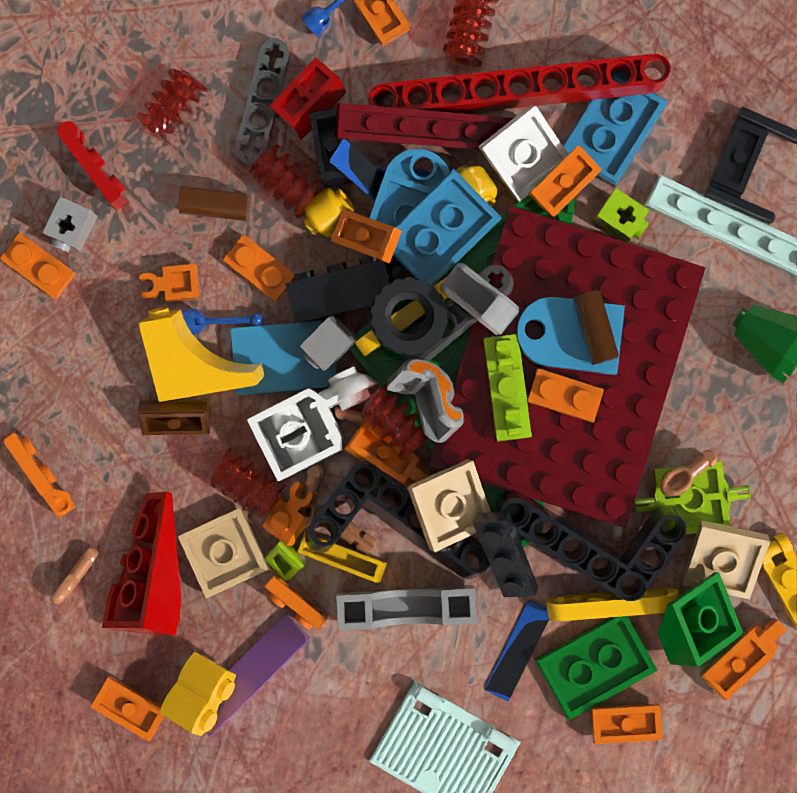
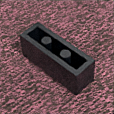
M367 256L359 258L360 265L347 268L346 262L326 266L327 273L315 276L314 270L294 274L295 281L285 283L295 323L371 306L379 291L385 285L394 281L391 263Z

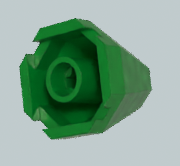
M755 305L749 311L743 308L732 326L737 328L734 336L773 381L784 386L788 377L783 374L790 377L797 368V315Z

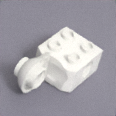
M351 367L328 379L331 387L319 393L308 388L247 419L277 481H282L343 450L344 436L331 409L339 405L341 410L344 411L370 398L371 395L368 390L378 384L375 379L369 375L358 373L356 367Z

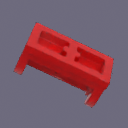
M315 57L269 106L283 124L286 123L292 132L302 140L312 129L309 119L312 112L330 110L342 98L346 90L340 77Z

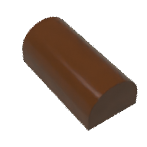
M180 187L178 203L180 214L248 221L251 205L250 195L196 187Z
M597 289L573 297V303L591 365L617 359L619 353L601 291Z
M209 399L168 400L159 402V400H143L139 402L138 416L142 435L210 434L211 406Z

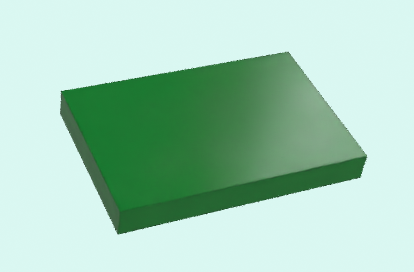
M628 616L608 617L534 659L568 721L658 671Z

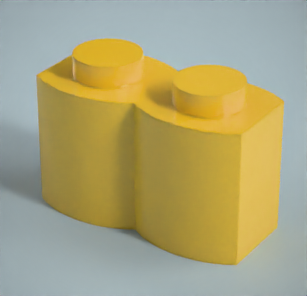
M194 652L182 668L177 683L166 696L160 709V714L190 733L202 736L215 725L219 705L233 693L236 674L206 656Z

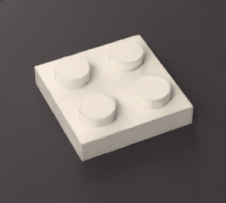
M532 104L478 146L511 195L519 202L528 196V193L568 155L536 105Z

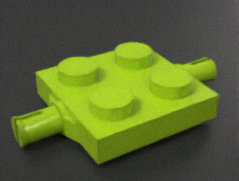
M717 461L712 468L708 467L696 476L691 487L685 493L677 496L663 495L661 492V482L669 471L678 467H687L688 465L652 469L655 487L653 497L634 500L633 505L647 504L646 506L634 507L635 513L654 511L661 506H669L675 509L686 524V534H695L701 520L731 527L729 516L731 501L751 499V493L737 494L738 492L751 490L749 485L729 488L724 478L722 461ZM668 519L661 524L660 531L667 532L671 530L675 525V520Z

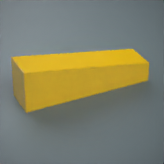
M305 533L298 549L300 554L375 583L381 582L388 563L337 543L329 551L317 553L307 546ZM315 535V537L321 542L329 541Z

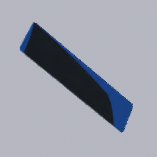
M343 139L330 162L375 201L384 174L346 139Z
M531 600L527 602L485 687L486 691L506 701L510 700L549 621L547 618V608Z

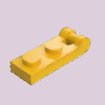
M781 532L775 535L773 541L770 542L761 568L797 630V556L790 540ZM780 553L784 560L774 565L772 557Z

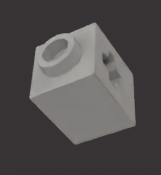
M60 196L43 234L52 239L50 245L69 253L71 248L81 252L98 216L90 209ZM65 224L75 225L73 231H65L63 228Z
M337 315L328 317L300 347L306 352L304 357L309 364L316 369L321 368L325 371L331 368L359 338Z

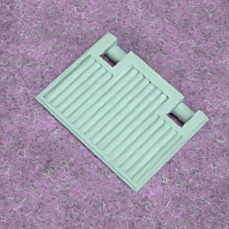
M414 681L369 762L422 793H493L521 742L512 736L508 737L496 730L493 725L441 695L437 696L425 689V686ZM417 700L432 708L428 715L414 708ZM488 741L502 749L499 756L485 749Z

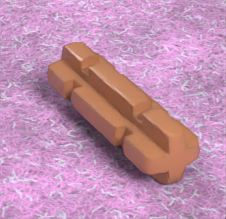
M323 504V505L320 507V509L317 511L316 515L319 513V511L322 509V507H323L325 504ZM350 522L340 537L349 544L354 543L357 545L356 549L367 555L375 546L376 539L367 532L363 534L360 527Z

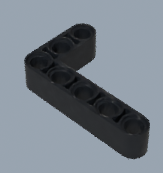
M360 462L351 468L313 519L305 533L306 544L312 551L317 553L329 551L361 507L365 506L464 579H474L485 572L490 566L482 544L472 536L452 544L450 549L443 548L437 552L429 550L422 528H416L410 522V515L417 513L409 491L369 462ZM354 475H365L369 479L370 486H358L355 483ZM390 494L394 496L397 501V507H387L382 501V495ZM338 500L347 502L350 506V513H338L334 507V502ZM318 527L326 528L330 532L331 540L327 542L319 541L314 535V529ZM466 554H472L478 559V569L470 568L465 560Z
M506 491L498 500L499 512L505 511L506 507L511 503L523 505V509L519 514L510 515L518 534L626 601L639 600L646 593L683 541L687 531L684 520L675 509L669 506H661L651 513L621 556L521 492ZM668 519L675 520V525L671 530L667 532L660 531L661 524ZM541 521H548L552 524L551 528L545 533L534 531L535 526ZM571 539L580 541L579 547L576 550L566 551L563 549L564 544ZM644 549H656L655 554L651 558H640ZM598 558L608 559L607 565L601 569L592 568V564ZM625 577H636L633 585L629 587L621 586V582Z

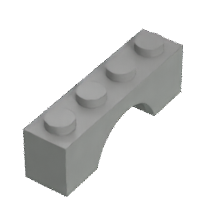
M474 585L338 592L336 595L338 631L375 629L402 624H478L476 588Z

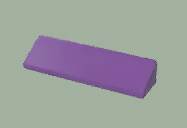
M287 613L229 670L236 674L234 680L235 687L231 696L219 705L215 725L211 730L205 732L209 737H212L310 639Z

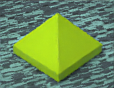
M281 541L264 557L266 562L286 582L304 567L298 549L287 546Z

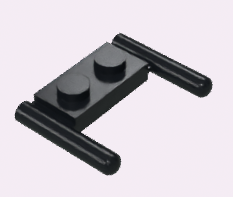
M742 106L731 128L704 197L770 225L775 221V213L742 199L741 195L745 191L768 133L797 145V130Z

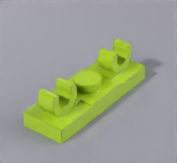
M518 334L484 338L483 343L496 442L532 437Z

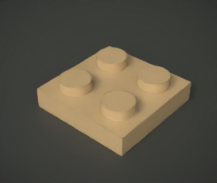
M469 459L407 486L429 550L437 552L475 534L476 530L473 525L475 514L491 512L474 462Z
M242 507L178 536L205 598H209L269 570Z
M701 520L682 576L683 585L693 587L712 573L719 572L728 595L750 600L770 544L769 536Z

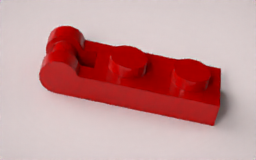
M71 121L61 123L58 127L59 137L108 202L116 210L128 203L122 195L126 191L122 183L114 174L108 177L101 168L106 164L94 147L89 151L85 147L84 133Z

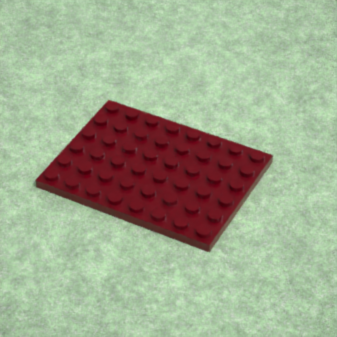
M510 206L492 265L503 266L513 277L514 286L507 297L519 307V313L504 332L499 335L493 333L479 321L473 324L453 386L454 397L451 401L454 407L462 409L464 423L446 441L442 443L436 442L429 466L444 470L469 459L474 462L481 483L506 491H518L534 500L626 528L706 267ZM496 275L492 276V286L500 289L503 286L501 279L504 276L501 278ZM598 289V291H601L604 303L625 306L617 375L540 366L530 361L521 351L527 398L537 368L604 389L594 423L527 402L532 437L496 442L483 339L516 334L518 320L525 309L533 302L546 297L572 299L578 295ZM533 320L526 323L525 334L530 339L537 340L543 336L544 328L540 322Z

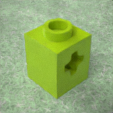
M615 188L593 220V223L619 240L628 242L632 237L639 239L649 224L645 217L650 210ZM626 212L629 216L627 217V222L623 225L619 222L620 215Z

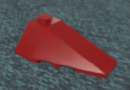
M167 491L146 493L132 529V535L135 539L128 554L123 553L120 565L124 566L118 584L112 583L108 593L102 628L149 635L176 636L177 627L180 622L182 599L172 493Z

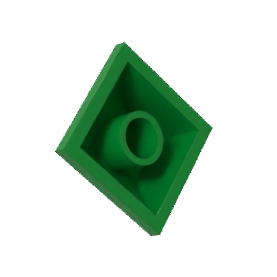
M719 572L712 573L667 605L658 631V637L669 664L699 667L744 634Z

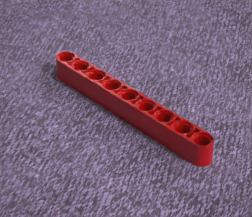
M645 54L388 82L375 85L368 94L369 105L376 106V102L380 98L389 97L393 100L390 107L467 114L529 107L531 104L541 106L653 94L659 92L665 86L671 72V65L669 60L661 54ZM655 68L661 73L662 77L656 80L651 79L646 75L645 70ZM622 72L627 76L628 81L617 83L612 79L611 74ZM583 75L589 76L594 80V84L589 87H583L577 82V78ZM548 79H555L560 83L561 87L554 91L548 90L544 87L543 82ZM514 83H522L527 87V91L522 94H515L511 92L509 87ZM487 86L494 93L490 97L481 98L475 92L478 88ZM448 90H455L460 94L459 98L452 102L444 100L442 95ZM419 93L425 95L427 99L421 105H413L409 102L410 97L413 94Z

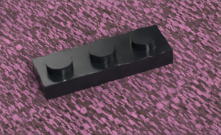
M509 511L476 513L473 525L503 597L536 596L538 584Z

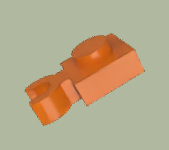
M196 263L162 267L163 277H157L152 273L139 275L141 281H152L154 284L150 292L141 293V297L144 299H155L161 293H165V300L167 302L201 298L198 265Z
M295 482L289 492V500L279 498L262 525L287 546L294 545L310 520V517L304 513L306 507L313 506L318 500L319 494L311 491L304 500L302 499L301 492L306 485L303 482Z

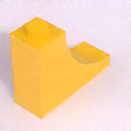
M168 307L156 308L148 311L149 316L138 323L159 402L255 386L264 377L262 363H236L223 359L206 349L189 330L181 310L169 312Z

